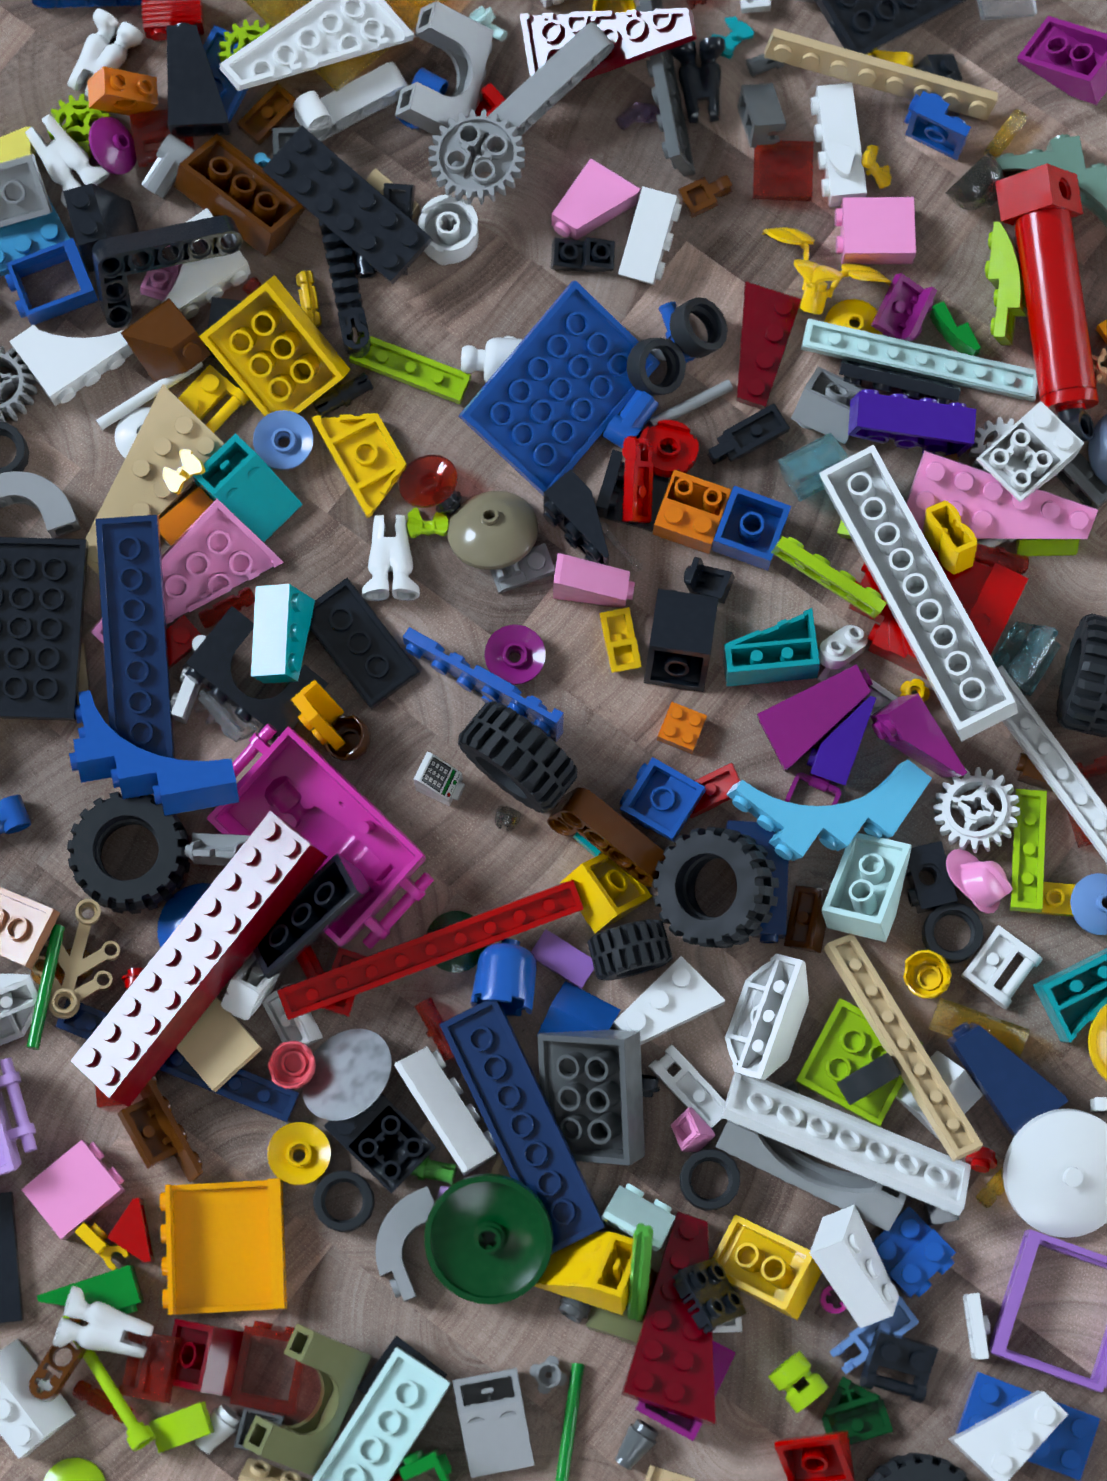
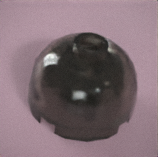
M988 152L945 194L960 208L977 210L985 205L989 209L998 201L996 181L1004 179L1003 170L997 160Z

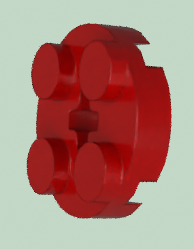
M661 420L657 422V425L650 428L649 426L646 427L640 435V438L645 437L651 440L653 446L652 462H654L653 474L662 477H672L674 470L687 474V471L694 466L697 460L699 444L697 438L694 439V436L690 434V429L685 424L674 420ZM666 444H670L674 452L667 453L661 448H665Z

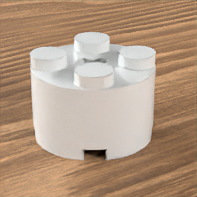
M440 195L425 204L419 217L418 226L433 241L424 252L439 265L455 264L467 259L478 247L479 239L478 218L473 206L462 198L456 201V198L452 197V195Z

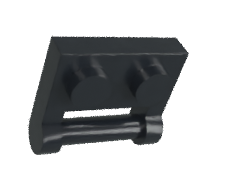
M876 1329L860 1377V1386L867 1389L876 1387L908 1396L911 1401L923 1403L938 1348L932 1344ZM878 1366L914 1375L913 1384L877 1375Z

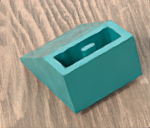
M236 433L204 463L205 473L193 476L197 487L200 486L213 502L216 499L220 500L263 542L303 505L261 457Z

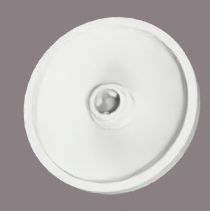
M1057 1109L1033 1118L1018 1131L1006 1152L1003 1166V1182L1011 1206L1026 1223L1042 1233L1063 1238L1089 1234L1107 1223V1123L1084 1111Z

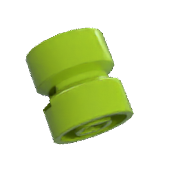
M801 1351L793 1354L768 1375V1378L778 1391H785L787 1393L785 1400L796 1413L811 1404L829 1387L818 1372L812 1373L810 1371L811 1363ZM803 1377L807 1384L797 1391L793 1385Z

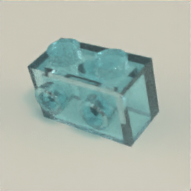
M829 433L789 453L787 456L779 459L778 463L784 481L798 501L801 502L824 490L825 488L819 473L847 459L848 455L832 433Z

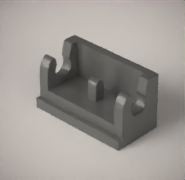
M773 83L742 85L737 108L750 148H756L757 145H769L779 142L778 135L768 136V133L771 131L778 132L786 128V121Z
M1079 451L1077 456L1056 476L1082 504L1098 510L1107 502V486L1099 480L1093 472L1090 463Z

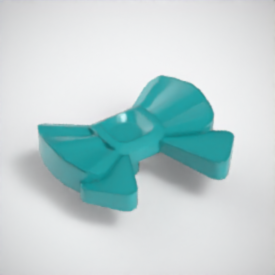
M737 17L725 18V24L732 31L728 36L711 35V37H721L725 40V50L721 56L727 59L733 57L735 47L743 40L754 38L752 28L745 22L738 21Z

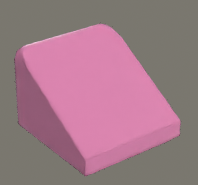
M688 1107L671 1124L681 1152H699L715 1137L714 1131L692 1107Z

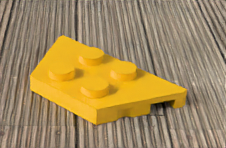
M378 413L362 414L361 416L345 414L340 415V417L322 418L321 415L312 417L316 429L368 519L373 515L407 468L405 460Z

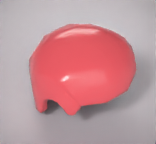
M295 1040L283 1042L273 1049L267 1064L272 1082L284 1089H299L309 1083L316 1069V1059L309 1046Z

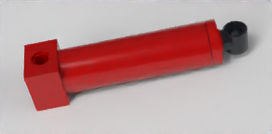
M1046 163L995 181L1001 222L1013 225L1015 228L1040 401L1057 415L1077 437L1085 442L1092 440L1094 437L1093 421L1085 410L1097 406L1099 400L1071 219L1082 215L1083 210L1077 174Z

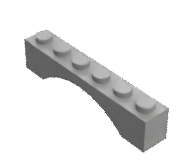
M728 1120L715 1146L727 1154L754 1165L756 1168L764 1170L841 1209L855 1204L862 1219L887 1231L892 1227L907 1194L859 1174L829 1168L814 1162L789 1145L763 1136Z

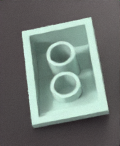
M857 833L849 846L845 848L821 909L827 928L886 942L896 917L911 853V844Z
M627 1184L625 1188L619 1185L601 1219L609 1226L633 1238L638 1224L650 1225L653 1228L652 1250H659L676 1217L670 1214L672 1208L655 1199L653 1204L643 1199L644 1192L630 1184Z

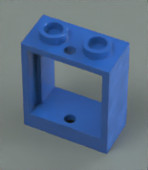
M74 238L6 263L10 273L5 275L10 291H17L20 300L15 301L21 318L27 317L31 326L98 301ZM69 260L81 291L32 308L21 278Z

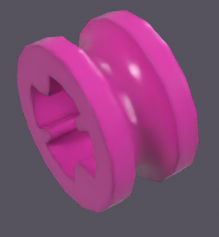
M831 1285L825 1287L820 1294L822 1308L832 1314L843 1312L846 1309L844 1303L839 1302L840 1307L834 1309L833 1304L826 1302V1296H831L829 1291L834 1289Z

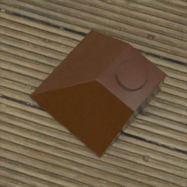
M169 298L120 333L153 381L188 372L211 355L196 330Z

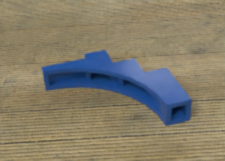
M90 690L78 692L80 705H76L75 715L77 724L83 723L84 727L78 728L79 739H73L75 752L69 753L72 772L79 771L81 783L112 777L114 788L120 787L122 799L154 794L155 803L162 804L164 816L239 802L232 759L212 761L179 760L159 756L138 748L120 737L105 723L95 707Z

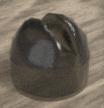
M498 806L494 819L498 829H501L502 825L506 826V832H509L518 825L521 813L508 806Z

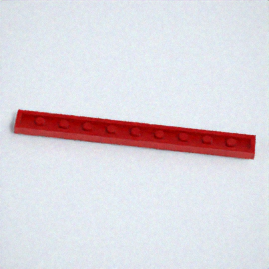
M571 879L280 988L277 992L286 1017L290 1020L578 912L584 908L575 883Z

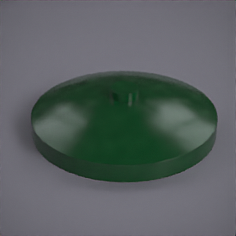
M499 1174L473 1175L450 1186L433 1205L425 1225L424 1246L426 1257L437 1279L456 1296L478 1304L505 1303L528 1292L545 1272L553 1250L552 1223L542 1201L523 1183Z

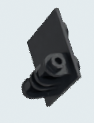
M715 1257L680 1269L679 1273L672 1277L675 1281L673 1286L676 1288L681 1299L690 1295L683 1301L684 1305L695 1300L696 1304L690 1307L688 1312L692 1313L700 1309L692 1315V1318L698 1330H703L705 1334L715 1330L718 1325L747 1314L740 1296L734 1291L726 1277L725 1270Z

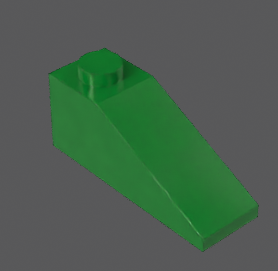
M133 1265L118 1268L36 1295L38 1302L65 1306L72 1286L82 1289L87 1303L102 1302L127 1315L137 1312V1305L145 1303Z

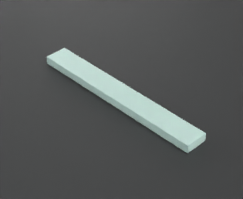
M808 319L801 347V350L1030 402H1034L1036 399L1038 384L1034 369L813 319Z

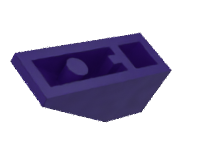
M869 696L820 743L818 749L812 748L806 764L812 767L810 770L811 774L846 786L876 697Z

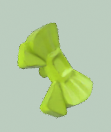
M417 507L407 514V530L411 538H416L421 534L430 536L434 533L440 536H447L449 521L445 513H438L436 511L432 521H423Z

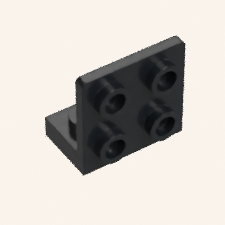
M612 449L596 503L598 516L636 528L653 531L669 477L653 474L652 515L650 523L623 521L622 505L624 500L625 462H623L624 456L622 452Z

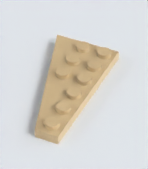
M163 384L95 519L158 515L160 518L195 483L192 476L183 484L180 494H175L167 487L163 479L164 467L174 471L181 468L183 464L179 451L186 449L191 450L193 455L204 464L224 445ZM94 520L85 538L88 541L87 564L99 575L96 521Z

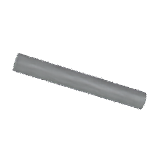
M726 380L650 418L649 423L652 427L661 420H675L732 391L733 386L729 380Z

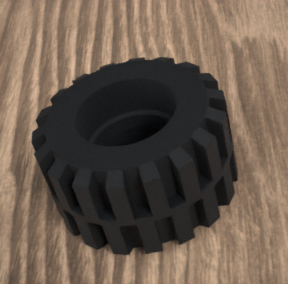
M656 919L641 920L613 927L594 935L587 942L596 977L605 981L645 973L664 966L673 959L663 921Z

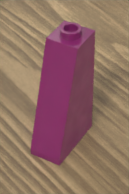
M856 664L757 714V718L784 771L790 769L870 694L869 686L873 685L865 668L860 670Z

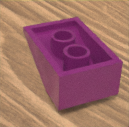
M1047 16L1018 55L1017 61L1071 97L1097 105L1107 92V34Z
M919 694L899 696L870 716L873 721L872 729L879 739H884L886 743L942 778L958 777L967 774L966 769Z

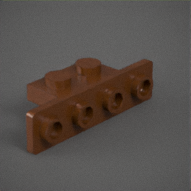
M154 1075L140 1093L143 1100L120 1110L117 1115L147 1169L175 1156L187 1180L192 1182L203 1173L201 1158L197 1152L192 1151L188 1144L186 1131L181 1124H177L171 1113V1104L158 1090Z

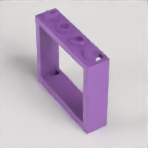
M1031 1229L1025 1230L989 1342L988 1353L1094 1392L1103 1393L1104 1387L1107 1388V1326L1090 1379L1006 1349L1038 1246L1107 1270V1256Z

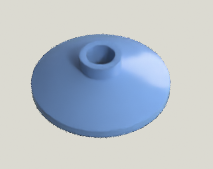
M279 410L269 413L257 424L253 434V446L255 452L269 467L278 470H288L301 465L308 458L313 447V433L310 425L301 415L293 411ZM282 438L290 440L287 447L279 446V441Z
M1095 873L1082 878L1075 885L1071 895V910L1078 925L1088 933L1100 936L1107 935V908H1104L1102 905L1103 898L1107 901V875L1102 873Z

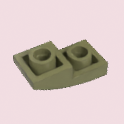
M626 1305L623 1315L593 1306L586 1326L590 1330L617 1337L622 1342L636 1346L643 1320L637 1322L635 1319L630 1320L627 1317L628 1305Z

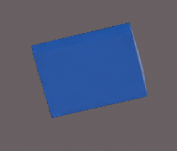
M565 981L550 1005L537 1034L611 1030L621 1010Z

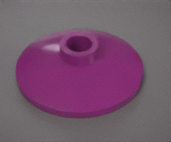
M102 117L97 119L91 125L89 131V145L94 158L109 173L115 175L128 173L133 169L137 160L136 144L130 131L115 118Z
M507 625L498 629L488 639L484 651L485 663L489 672L513 685L524 684L534 679L542 670L546 657L545 647L540 636L532 629L523 625ZM512 653H518L521 659L518 662H512L509 656Z

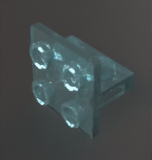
M1017 621L1008 631L1007 637L992 657V660L997 668L1001 665L1004 667L1023 695L1031 696L1061 647L1055 640L1059 632L1052 627Z

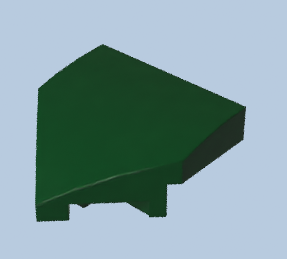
M843 1376L821 1419L825 1433L848 1431L850 1446L893 1433L883 1399Z

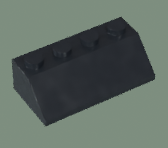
M336 853L312 876L253 950L265 977L270 979L284 970L371 890L361 870Z

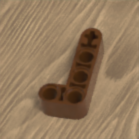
M578 787L562 797L547 820L552 830L563 836H570L576 832L579 833L639 883L653 887V879H658L660 872L655 870L658 861L664 862L666 856L663 854L664 850L588 789Z

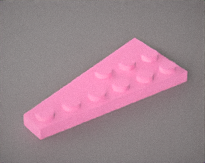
M925 450L906 500V504L921 531L923 530L926 508L946 500L958 510L961 523L967 525L973 531L976 539H1088L1098 512L1096 508L1037 489L1023 501L1019 502L989 472Z
M218 499L161 556L166 625L173 622L177 617L224 595L245 581L256 578L262 572L284 563ZM101 618L92 627L90 632L104 644Z

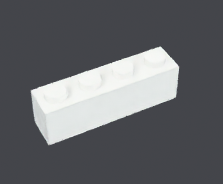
M852 83L817 86L815 97L810 99L811 114L817 115L818 124L814 125L815 142H820L821 152H818L819 170H824L825 179L821 180L822 196L828 198L829 207H839L843 197H866L867 194ZM828 141L857 148L848 179L838 175L827 159L826 147Z

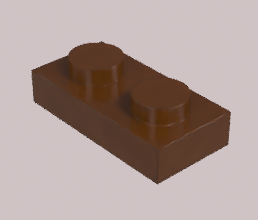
M277 83L237 122V126L253 142L260 146L273 133V128H278L294 112L293 104L296 99Z

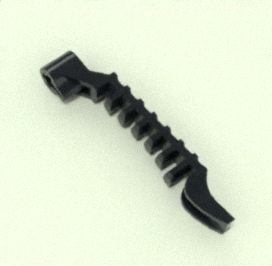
M319 221L324 249L327 252L325 254L326 260L330 267L328 269L330 279L333 282L331 283L333 294L336 297L334 299L336 309H338L337 314L344 348L351 357L361 358L370 351L371 341L364 307H362L361 293H359L360 287L358 278H356L357 273L353 263L352 249ZM354 327L356 328V330H357V335L359 336V339H360V343H359V344H354V341H353V337H354L353 328H354Z

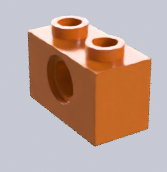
M103 66L87 80L89 108L143 118L158 105L157 77Z

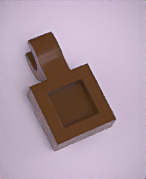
M728 175L722 176L709 184L706 178L702 177L678 189V194L692 219L718 206L716 197H723L731 193L732 183Z

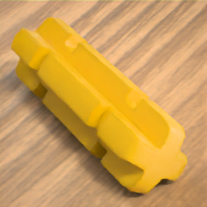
M300 271V273L296 274L297 286L301 287V289H298L301 308L318 328L322 322L320 313L317 312L319 305L316 287L312 286L315 283L314 276L311 271Z

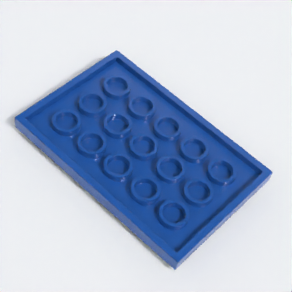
M576 280L572 281L458 417L544 496V492L570 469H573L603 433L612 418L623 409L637 391L628 378L627 360L632 348L639 341ZM649 353L646 359L645 366L648 377L661 363L651 353Z

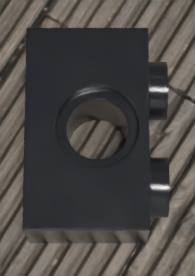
M942 841L911 848L905 874L910 884V888L907 889L910 906H916L917 914L932 911L941 905L956 903L958 899L953 881L947 872L946 855ZM919 872H930L934 877V884L924 885L919 879Z

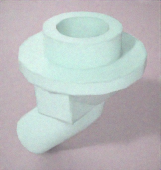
M481 6L469 15V18L494 30L493 38L500 42L506 39L507 31L491 23L496 18L491 7L485 9Z

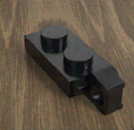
M775 403L724 430L723 434L717 438L719 444L710 448L707 455L713 465L727 457L732 462L789 432L790 427Z

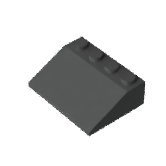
M592 1030L537 1034L540 1087L575 1161L631 1165L644 1157L645 1139L640 1031Z

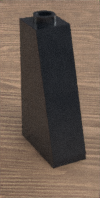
M177 23L174 26H167L168 127L170 133L175 137L214 136L216 134L220 136L231 135L229 121L197 26L189 23Z

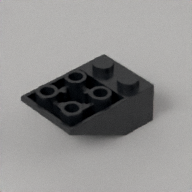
M570 469L544 492L543 510L545 513H543V516L553 527L558 525L565 532V540L572 548L576 549L579 547L586 555L584 557L585 560L608 566L609 553L592 491Z
M382 1093L362 1113L345 1120H329L324 1125L391 1194L436 1149V1146Z

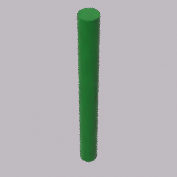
M55 924L49 938L27 1042V1048L39 1050L65 929L62 925Z
M572 1362L555 1481L569 1480L585 1364Z

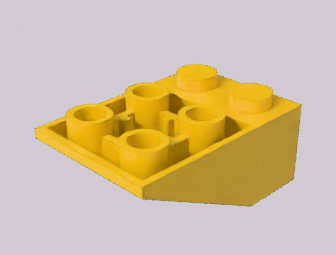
M596 1232L552 1254L545 1272L534 1287L623 1315L628 1303L633 1238L614 1232Z

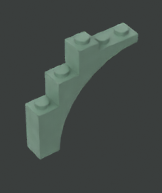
M1058 135L1050 139L1044 152L1041 149H1035L1022 155L1014 156L1013 153H1005L994 158L990 168L992 181H998L1046 163L1077 174L1081 204L1094 213L1107 228V166L1104 163H1097L1088 168L1085 167L1080 136Z

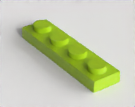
M359 336L355 344L360 343ZM370 336L371 348L367 355L361 358L349 357L350 363L459 405L472 379L471 374L463 373L461 370Z
M782 536L771 552L772 554L875 619L885 607L887 602L881 599L882 595L870 587L863 588L855 582L856 579L848 572L843 570L839 572L829 566L830 562L823 556L810 554L803 549L804 545L792 537L787 539Z
M1016 789L1015 795H1018L1019 803L1014 806L1020 808V815L1014 816L1018 822V827H1013L1010 911L1042 913L1047 791Z

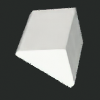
M937 1050L930 1059L965 1114L983 1094L962 1067ZM904 1084L899 1089L895 1098L939 1140L907 1085Z

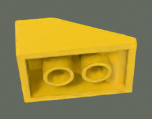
M736 1214L712 1257H715L725 1270L726 1277L731 1286L795 1320H798L822 1274L821 1269L811 1256L810 1250Z

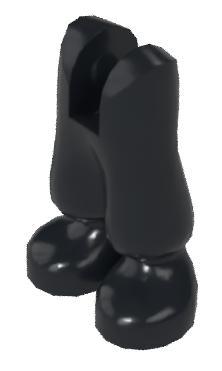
M708 37L699 42L701 67L696 66V43L694 41L670 49L671 55L681 63L678 77L690 124L699 123V101H708L707 111L710 123L720 120L721 67L716 63V59L725 50V40L721 37Z

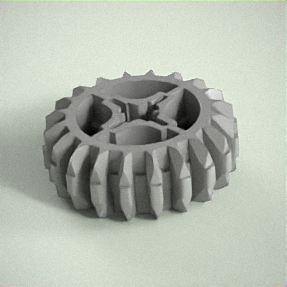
M0 345V367L10 368L18 374L11 376L10 373H0V422H7L6 418L8 417L17 422L16 413L20 412L26 415L27 410L24 405H33L34 403L30 395L37 394V388L33 385L37 383V380L31 374L28 366L24 364L20 355L17 356L14 349L11 348L6 353L4 347ZM13 392H16L13 395V397L6 402L7 396Z

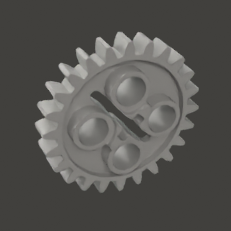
M471 109L470 117L465 118L464 114L459 112V121L455 122L449 117V128L439 126L441 136H432L435 145L429 146V152L432 156L428 158L429 165L433 167L431 169L432 177H438L436 179L437 186H445L447 196L455 191L456 201H459L465 195L467 196L468 204L472 203L474 197H478L480 204H483L484 196H489L494 202L496 192L506 196V185L515 188L513 178L522 177L519 168L525 167V160L522 157L526 155L525 147H521L523 145L522 136H516V126L508 128L509 121L507 118L499 123L497 112L491 118H487L485 109H483L480 116H476L475 111ZM485 135H489V136L485 139L484 143L482 144V140H483L484 136H485ZM467 136L476 137L475 140L470 142L463 140ZM496 146L503 148L502 151L497 153L490 151ZM455 161L464 162L460 167L451 166ZM470 170H472L470 177L468 179H465V177L469 174ZM481 172L491 173L487 178L478 177Z

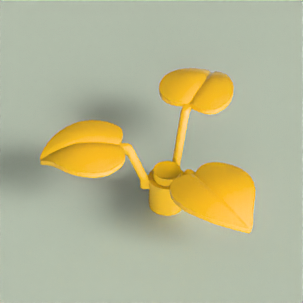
M786 227L763 230V235L767 234L782 243L799 245L803 249L804 260L796 259L793 265L804 278L802 286L804 293L800 309L805 312L818 315L823 314L827 297L832 298L835 288L844 277L850 276L862 281L885 282L889 287L891 285V280L869 266L846 263L842 264V270L839 272L832 267L818 265L815 262L809 261L808 244H814L815 240L803 231ZM824 281H833L829 289H827L828 284Z

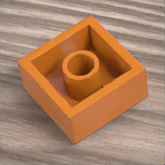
M671 701L658 733L657 741L693 754L707 715Z

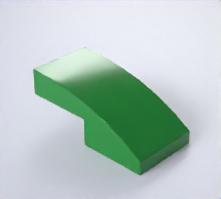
M944 301L933 305L929 317L942 337L957 352L978 356L981 347L968 322L957 327Z

